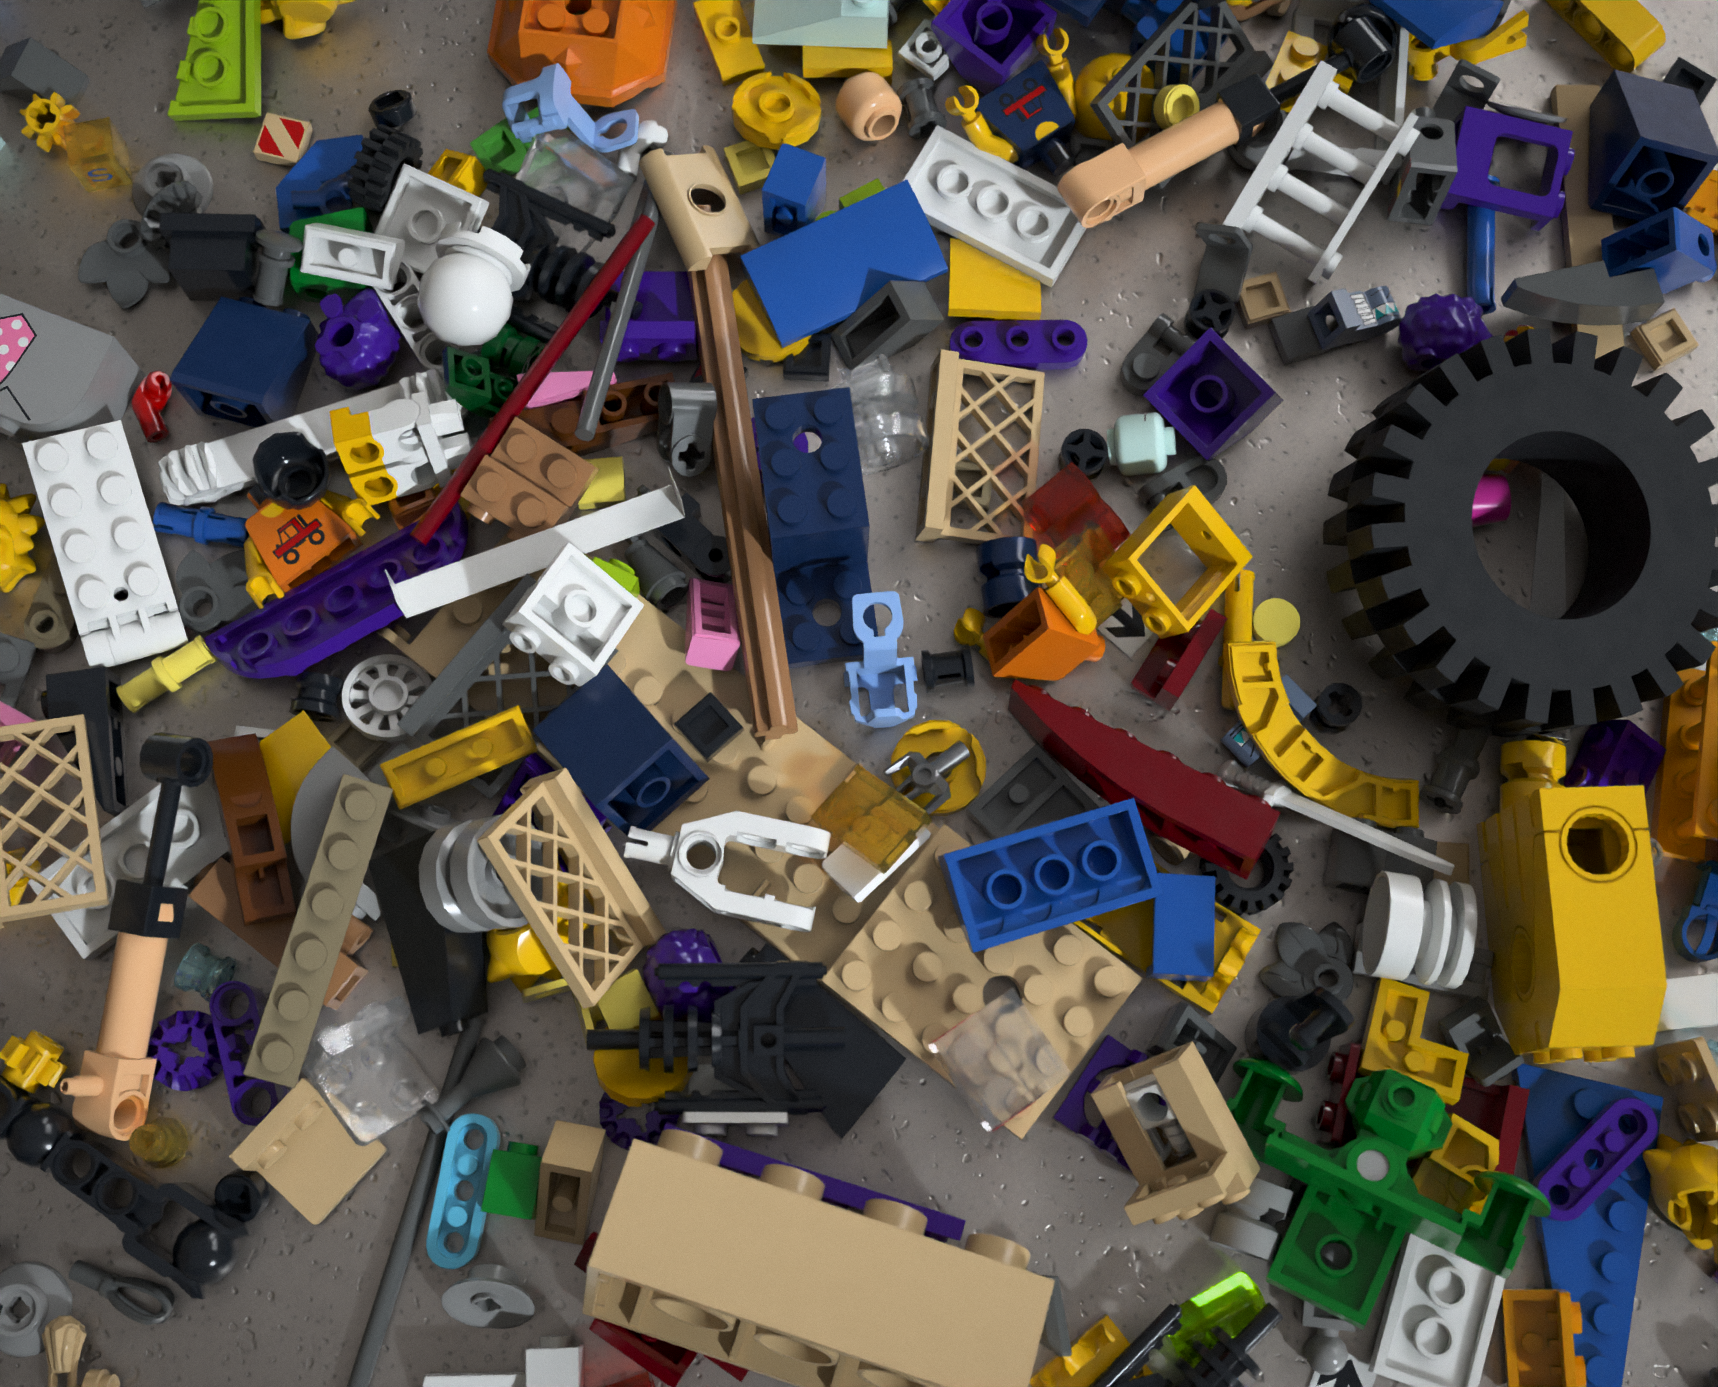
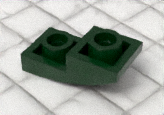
M446 346L442 351L445 391L452 399L456 398V401L472 413L486 420L494 417L519 382L491 373L489 359L449 346Z

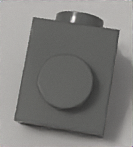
M1476 996L1438 1021L1448 1047L1469 1054L1465 1073L1484 1087H1488L1494 1082L1503 1079L1509 1072L1524 1063L1523 1056L1515 1055L1511 1045L1505 1041L1490 1004L1479 996Z

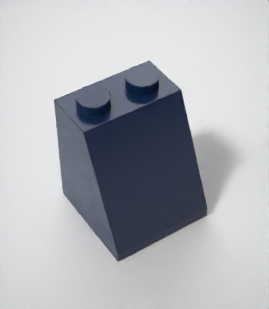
M1614 69L1590 105L1588 205L1590 209L1638 221H1643L1671 207L1682 211L1718 163V147L1695 93L1691 89Z
M221 296L174 368L170 381L197 415L249 429L294 416L317 351L315 343L319 334L310 318L300 311L285 308L282 312L266 308L264 304L252 298L240 297L237 301Z
M608 664L599 671L597 676L583 684L581 688L559 707L551 710L545 719L533 729L534 733L561 766L567 768L575 783L594 806L627 837L631 826L652 831L710 779Z

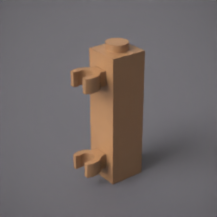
M220 857L216 863L211 862L206 865L194 880L195 888L188 896L278 968L295 917L244 927L231 862ZM353 915L351 916L323 1002L325 1006L338 1010L369 971L351 956L370 938L374 930Z

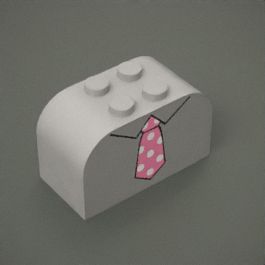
M0 294V434L7 436L6 441L24 451L22 443L121 420L145 373L117 339L111 335Z

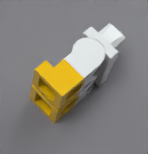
M426 391L411 394L412 400L397 399L389 402L383 408L354 415L351 414L349 407L329 411L334 445L345 471L349 475V480L357 498L364 499L372 506L434 487L437 483H439L440 488L446 485L453 475L452 470L458 468L473 447L468 433L443 439L442 435L464 430L456 398L430 404Z

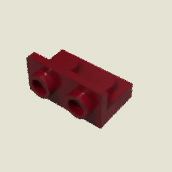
M1210 609L1204 620L1201 621L1199 619L1189 632L1163 639L1158 638L1132 680L1131 688L1170 711L1228 618Z

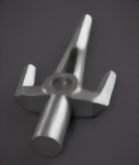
M957 741L931 762H928L920 752L909 751L883 771L885 776H890L908 766L911 774L885 800L850 829V834L852 835L887 801L895 800L909 787H913L914 790L896 802L903 806L923 793L933 794L935 797L920 811L922 817L930 815L951 798L949 784L943 776L970 756L967 747L961 741Z

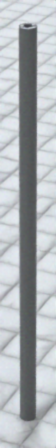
M478 1017L470 1019L471 1029L459 1034L438 1100L460 1083L475 1052L484 1019ZM455 1113L446 1120L449 1128L452 1125ZM430 1130L428 1131L347 1387H369L447 1138V1133L444 1130L436 1136Z

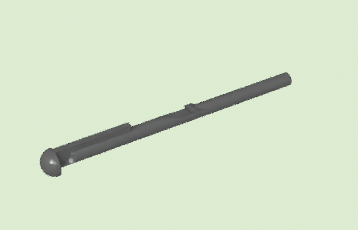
M664 151L665 155H676L672 152ZM646 179L644 180L630 227L640 214H644L652 219L655 226L626 265L617 301L611 303V316L575 429V436L583 441H591L594 438L661 217V212Z

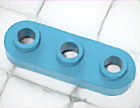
M470 1113L459 1117L452 1123L450 1131L447 1133L426 1239V1249L430 1259L437 1266L444 1269H457L467 1266L475 1259L481 1246L487 1212H481L492 1152L493 1149L499 1150L500 1132L497 1125L492 1119L481 1114ZM479 1130L483 1134L484 1141L480 1148L473 1150L467 1144V1137L470 1132ZM463 1181H469L474 1188L472 1197L467 1201L461 1200L457 1195V1188ZM454 1232L459 1233L464 1240L462 1249L457 1253L450 1251L447 1246V1239Z

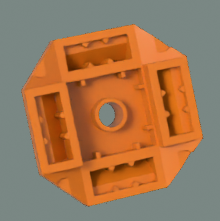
M496 0L487 49L489 61L499 72L501 71L513 86L535 79L540 75L543 67L559 63L571 80V95L579 104L613 108L635 97L649 87L651 89L665 82L677 0ZM577 11H587L582 15L573 14Z

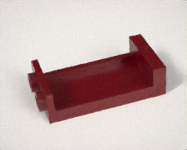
M1350 1042L1340 1045L1339 1052L1333 1051L1330 1056L1326 1071V1079L1332 1081L1328 1101L1323 1100L1321 1102L1316 1118V1129L1322 1131L1319 1143L1341 1147L1357 1139L1352 1124V1117L1345 1106V1100L1354 1080L1366 1077L1356 1073L1361 1045ZM1464 1076L1460 1099L1453 1106L1445 1104L1446 1113L1458 1115L1499 1140V1164L1495 1167V1171L1514 1175L1530 1090L1511 1084L1503 1086L1491 1084L1488 1087H1484L1473 1078ZM1419 1158L1408 1161L1406 1166L1414 1168Z

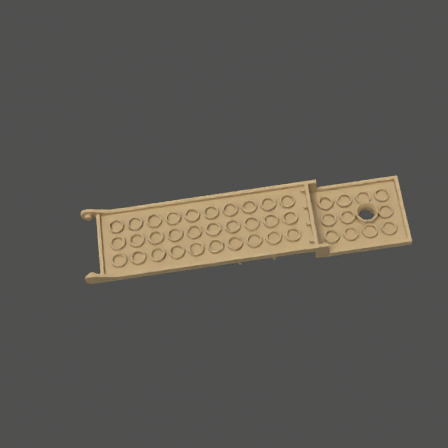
M506 533L494 548L513 542V540L508 538ZM546 568L529 575L537 581ZM524 576L443 605L410 645L407 641L412 636L398 624L392 630L386 626L380 628L377 634L400 654L410 659L427 674L436 679ZM639 594L637 599L644 604V607L616 646V649L619 651L608 665L710 778L659 823L652 832L675 836L676 832L681 831L682 824L733 811H741L830 832L828 857L851 836L850 829L885 800L892 791L865 771L862 764H856L799 718H797L798 731L795 734H784L780 739L764 740V736L755 737L746 677L735 668H732L730 671H722L688 665L685 661L686 630ZM514 644L507 645L500 653L501 674L530 672L529 654L521 651ZM535 652L536 672L549 671L550 663ZM494 661L481 676L495 675ZM553 676L537 677L539 706L559 705L567 696L566 684L557 681ZM530 678L502 680L504 709H510L517 705H520V708L533 707ZM495 680L480 681L473 684L468 690L469 707L474 711L498 710ZM711 692L742 725L744 731L707 763L675 728L674 723ZM550 711L540 712V723ZM533 712L523 713L533 735ZM494 715L482 716V717H483L484 719H487V718H489V717H491V716H494ZM541 741L537 746L539 750L533 753L540 756L554 770L562 769L561 764ZM577 785V787L579 788V790L581 791V793H582L585 797H587V796L584 794V792L580 789V787ZM898 796L894 801L896 802L901 798ZM908 803L902 807L931 833L930 838L859 903L844 893L824 871L821 864L825 859L808 858L732 841L727 842L724 847L723 866L717 879L719 884L726 885V889L741 894L764 897L765 894L774 895L776 900L784 903L816 907L811 932L795 931L736 919L789 961L808 960V962H823V966H827V975H823V979H817V983L844 1005H851L998 1123L1027 1103L1036 1101L1002 1125L1019 1140L1023 1139L1142 980L1141 976L1073 923L971 953L955 912L938 856L972 845L946 824H943L941 828L937 827L926 817H922ZM705 845L693 847L687 855L688 863L696 869L709 868L716 859L714 851ZM1003 976L1011 979L1020 991L1019 1005L1011 1014H995L984 1004L983 988L986 982L993 977Z

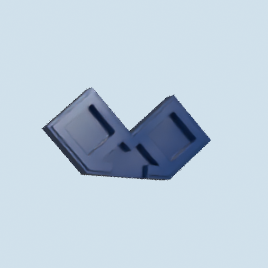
M363 135L317 140L276 186L281 232L289 234V226L294 221L322 215L319 209L293 210L291 191L318 190L327 180L350 170L351 166L356 165L357 159L354 158L356 152H361L363 149L361 145L364 139Z

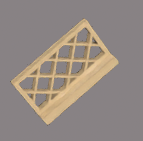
M940 350L930 370L916 541L934 543L938 538L980 545L993 539L1013 537L1004 535L992 521L1007 508L1021 522L1020 537L1032 538L1045 372L959 359V352ZM963 374L980 376L990 388V391L974 402L962 387ZM995 379H1000L1003 381L998 383ZM1012 382L1032 385L1031 399L1020 409L1004 390ZM994 395L1011 414V416L996 427L979 408V406ZM962 402L966 408L960 412V405ZM1030 409L1028 420L1024 413ZM970 413L987 432V434L972 445L968 443L958 430L959 421ZM1015 420L1028 435L1027 444L1017 452L1014 451L1000 433V431ZM990 439L996 443L1008 458L992 471L975 451ZM958 445L963 452L956 456ZM1025 453H1026V464H1025V463L1023 462V460L1020 458V457H1021L1022 455H1024ZM966 457L981 469L980 473L983 476L982 479L969 489H966L955 475V465ZM1011 464L1014 465L1024 478V488L1014 496L1008 492L996 477V475ZM988 480L991 481L992 488L1004 501L1001 506L989 515L971 495ZM954 487V490L960 495L952 501ZM1023 497L1022 508L1017 503V500ZM963 500L966 501L970 510L980 521L970 530L950 527L951 510ZM982 527H985L988 530V532L978 530H980Z
M84 714L1 726L0 742L17 740L26 746L27 749L10 768L0 762V772L4 774L0 779V795L12 781L26 788L33 795L16 814L0 805V929L5 928L4 922L109 904ZM75 731L77 744L63 760L43 748L54 734ZM38 736L34 741L29 739L30 737ZM36 754L57 766L39 787L20 775V772ZM77 759H79L80 771L72 766ZM65 773H68L82 783V791L69 806L48 793ZM42 799L63 812L45 834L24 821ZM83 804L86 817L77 812ZM1 816L9 820L3 829ZM71 818L88 830V837L75 852L54 840ZM18 827L39 840L21 862L6 853L4 843ZM47 846L68 859L51 881L29 868ZM89 850L92 864L83 859ZM6 863L15 868L9 876ZM78 865L93 875L95 892L71 895L59 886ZM23 874L45 887L32 903L11 906L9 891ZM53 893L60 897L48 900Z
M565 767L529 779L520 788L523 795L477 841L584 1009L595 1006L644 946L657 943L666 931ZM531 809L543 826V831L531 828ZM505 833L516 835V859L509 857L499 841ZM531 840L543 843V866L531 864ZM557 851L567 865L568 873L557 870ZM531 875L542 877V902L537 901L531 892ZM557 882L568 884V908L557 906ZM583 893L593 907L594 914L583 912ZM557 917L568 919V944L563 943L557 933ZM583 923L594 925V950L583 947ZM609 935L619 949L617 955L609 953ZM583 958L594 960V982L591 986L583 975Z

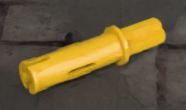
M1242 569L1240 571V590L1238 576L1225 589L1224 616L1228 619L1224 624L1223 643L1252 641L1255 573L1250 570ZM1222 651V656L1218 657V665L1222 667L1221 705L1225 709L1236 711L1229 690L1225 671L1224 651Z

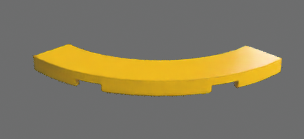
M1275 641L1223 643L1225 671L1237 714L1259 753L1284 781L1308 799L1350 818L1369 819L1375 821L1377 826L1390 828H1419V780L1378 776L1349 766L1334 757L1316 741L1306 728H1303L1289 705L1290 701L1280 676Z

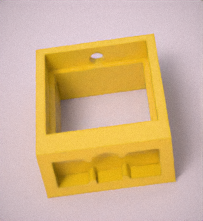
M1192 485L1168 494L1102 566V569L1112 580L1115 590L1127 598L1139 612L1145 626L1157 634L1160 639L1189 632L1253 556L1199 489ZM1169 523L1207 568L1176 605L1170 601L1137 561Z

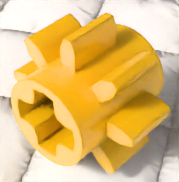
M53 92L50 100L41 99L36 94L32 95L33 102L29 104L27 109H20L19 112L25 117L28 126L21 130L22 134L30 140L37 139V146L47 153L51 150L52 144L61 146L66 151L69 150L68 143L72 141L75 135L82 134L74 122V119L78 118L80 112L72 105L65 106V99L56 92Z
M31 1030L25 1039L12 1035L0 1052V1058L5 1060L4 1063L7 1065L1 1075L9 1082L30 1093H35L41 1084L45 1087L49 1085L54 1088L68 1068L59 1059L65 1049L56 1041L35 1030Z

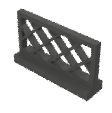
M1184 0L1089 103L1116 146L1123 142L1127 149L1133 147L1136 142L1137 127L1150 128L1149 138L1162 131L1154 117V102L1159 91L1166 86L1168 63L1181 64L1179 84L1190 87L1192 86L1193 65L1206 66L1204 87L1196 93L1200 104L1199 111L1214 104L1217 93L1254 73H1258L1262 79L1271 69L1273 63L1267 52L1254 50L1226 1L1210 6L1211 18L1210 27L1197 25V8L1191 0ZM1176 30H1184L1182 58L1169 57L1170 37ZM1196 32L1209 33L1207 60L1194 59ZM1221 34L1228 35L1236 48V51L1226 62L1219 61ZM1147 61H1156L1153 89L1140 88L1142 67ZM1119 92L1127 93L1125 121L1118 120L1108 106ZM1140 94L1153 95L1151 122H1137ZM1174 176L1151 188L1163 189Z
M527 573L400 719L397 725L410 736L417 738L426 745L435 741L430 734L443 719L463 718L464 728L470 726V717L496 715L508 710L504 709L502 680L531 679L533 707H524L521 710L523 713L533 712L534 728L540 724L541 711H551L559 707L581 688L576 685L572 689V685H566L567 696L559 705L539 706L537 677L552 675L549 671L536 672L535 652L528 653L530 672L501 674L500 653L507 645L513 644L509 637L511 631L502 624L527 589L537 582L532 576ZM616 648L614 649V651L607 659L603 667L611 661V659L617 654L619 650H617ZM494 661L495 675L481 676ZM495 680L498 710L469 712L468 690L475 682ZM462 698L463 712L449 713ZM534 733L533 737L538 746L541 740ZM529 755L503 765V771L490 785L480 776L468 780V782L491 800Z

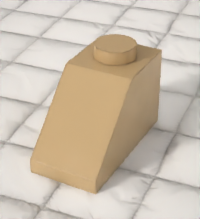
M556 1120L540 1165L534 1236L584 1245L602 1167L606 1129Z

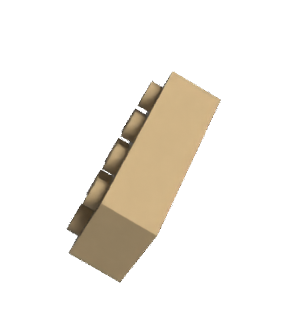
M675 1129L664 1130L661 1133L657 1146L633 1139L588 1263L583 1314L798 1387H1029L1055 1280L1026 1271L1030 1253L1023 1246L1002 1237L980 1233L968 1236L965 1249L925 1237L924 1232L928 1221L927 1218L909 1206L890 1200H867L862 1215L821 1202L825 1189L824 1183L812 1174L794 1167L780 1164L765 1165L760 1180L720 1168L718 1166L723 1154L722 1149L712 1141L690 1132Z

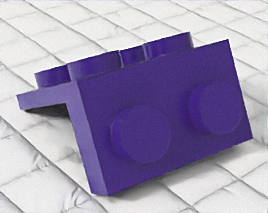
M624 271L621 272L611 289L617 292L620 291ZM644 271L635 299L643 304V310L637 320L629 319L617 361L663 360L678 362L682 360H698V343L687 271ZM607 307L605 308V321H600L601 345L611 316L610 309Z

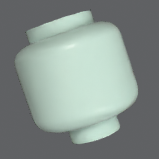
M1157 412L1118 417L1114 428L1107 429L1110 465L1118 466L1120 472L1125 476L1162 472L1167 466V455H1176L1174 426L1165 427L1163 418Z

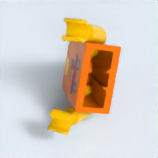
M255 484L249 490L247 497L258 512L247 519L244 524L250 535L244 543L245 569L248 579L245 586L246 591L259 609L264 608L262 602L270 594H276L281 599L284 597V592L286 593L334 567L363 544L355 532L359 536H363L366 533L361 528L363 522L369 518L378 520L380 518L379 514L362 498L352 499L349 496L327 490L324 497L311 507L300 510H287L269 501L260 491L258 484Z
M1041 544L1039 546L1038 558L1041 563H1037L1030 554H1027L1024 565L1026 578L1034 583H1045L1048 586L1046 589L1037 587L985 633L982 632L986 622L985 616L977 609L967 608L963 617L958 618L954 628L955 640L962 645H978L981 648L978 652L989 661L992 675L995 677L1056 681L1064 678L1084 660L1097 662L1103 657L1106 645L1103 636L1097 634L1095 628L1097 624L1096 616L1064 575L1059 577L1054 572L1056 553L1048 545Z

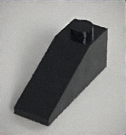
M106 667L46 674L47 690L41 693L42 712L46 719L84 714L95 797L105 812L116 817L129 807L122 701L116 691V688L121 685V678ZM75 731L56 733L69 753L77 744ZM77 759L74 764L80 771L79 759Z

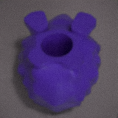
M371 288L362 290L344 306L342 299L337 294L327 295L319 304L327 319L319 324L321 332L317 336L315 348L320 355V365L325 369V373L329 378L338 381L345 387L360 390L378 385L381 377L388 374L389 368L396 361V353L400 350L399 339L402 334L396 327L390 324L388 314L375 290Z
M1435 293L1429 297H1421L1418 302L1406 306L1405 315L1399 323L1398 344L1402 348V360L1407 362V366L1411 370H1430L1457 353L1459 355L1480 341L1493 337L1482 319L1483 308L1476 304L1472 297L1461 298L1457 294L1441 296Z
M681 928L663 934L656 944L647 949L646 963L642 967L644 984L653 995L661 1017H664V1005L674 1004V1021H688V1005L698 1006V1021L712 1022L714 999L736 986L712 987L709 982L704 981L699 987H692L691 983L685 981L680 984V987H665V980H658V976H654V968L658 967V963H723L710 934H706L704 930L698 931L695 928Z

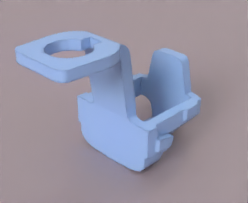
M559 63L543 67L537 78L511 86L503 91L502 108L511 131L516 139L519 138L522 143L531 142L532 137L536 134L556 129H566L567 126L585 147L590 150H597L598 152H612L634 145L637 142L639 115L636 110L629 109L610 113L601 117L595 123L571 95V80ZM537 99L539 116L530 119L523 106V101ZM616 124H627L626 130L619 137L608 139L600 136V134L607 133Z
M895 591L856 594L852 598L853 630L859 641L863 643V661L845 663V672L843 673L844 687H850L851 700H849L851 715L854 716L856 723L874 728L894 727L913 718L917 709V694L914 693L913 681H918L914 658H897V639L902 633L904 622L900 597ZM882 604L891 612L892 621L884 629L885 636L874 637L873 629L864 623L863 613L870 605ZM897 684H905L908 712L895 708L893 689ZM860 687L866 688L869 692L871 712L866 716L860 715L858 688Z

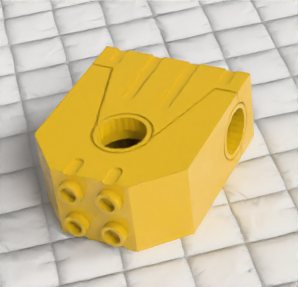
M1644 785L1539 788L1533 791L1531 795L1521 798L1517 803L1509 805L1501 810L1500 813H1496L1487 818L1486 821L1477 824L1480 863H1483L1480 867L1489 951L1494 952L1493 965L1490 968L1494 1009L1514 1054H1532L1533 1064L1564 1063L1565 1060H1579L1583 1058L1584 1062L1616 1061V1059L1634 1058V1048L1653 1045L1667 990V979L1649 830H1645L1649 826Z

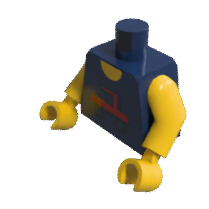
M1054 28L1053 32L1057 43L1053 50L1048 46L1045 34H1040L1036 39L1038 52L1049 58L1047 64L1042 59L981 99H979L977 91L972 86L964 85L958 87L959 93L964 98L963 107L955 96L947 97L945 101V108L950 114L962 116L961 125L976 148L1003 158L1024 170L1029 169L1042 160L1054 176L1062 174L1074 163L1075 157L1065 144L1070 140L1075 120L1078 117L1074 79L1068 59L1062 57V53L1065 52L1069 44L1068 35L1062 28Z

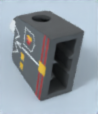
M1420 107L1410 112L1419 117L1413 128L1420 131V134L1405 157L1402 156V165L1390 180L1387 220L1432 225L1457 174L1455 128L1451 120L1436 118V112L1433 109ZM1423 173V180L1416 184L1417 174Z

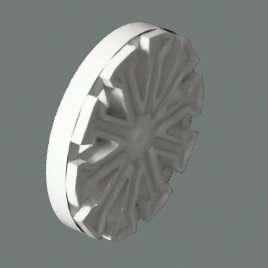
M384 654L368 658L354 667L344 682L342 705L345 717L353 728L368 739L387 741V743L405 740L410 735L397 725V715L403 717L409 710L408 707L411 708L420 698V696H413L411 694L419 690L426 691L432 684V681L424 670L406 657ZM390 665L397 666L398 670L394 676H388L387 669ZM373 668V670L378 672L379 678L376 680L372 679L367 674V671ZM414 673L417 675L416 679L406 684L404 683L408 674ZM354 683H360L369 691L354 690L353 685ZM353 702L367 703L357 709L351 708V703ZM374 714L370 724L366 725L361 721V719ZM385 717H387L390 730H379Z

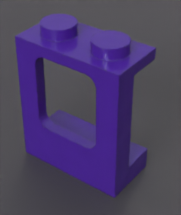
M1465 106L1453 121L1457 174L1441 208L1452 210L1459 202L1531 219L1530 229L1540 231L1553 218H1558L1564 205L1565 192L1560 191L1563 175L1566 176L1569 173L1574 160L1575 149L1569 148L1573 131ZM1503 136L1548 147L1538 196L1495 186L1489 182L1488 172L1497 137Z

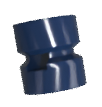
M1017 536L1002 537L989 540L976 547L978 576L986 580L980 587L983 615L986 617L1003 618L1037 587L1042 588V583L1031 582L1024 574L1027 554H1030L1034 561L1039 563L1037 542L1034 539Z

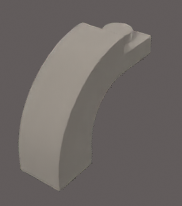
M333 746L318 760L305 777L297 793L292 810L290 833L292 850L298 869L306 883L342 775L346 774L366 781L370 780ZM362 883L352 915L361 921L367 914L376 921L383 913L378 895Z

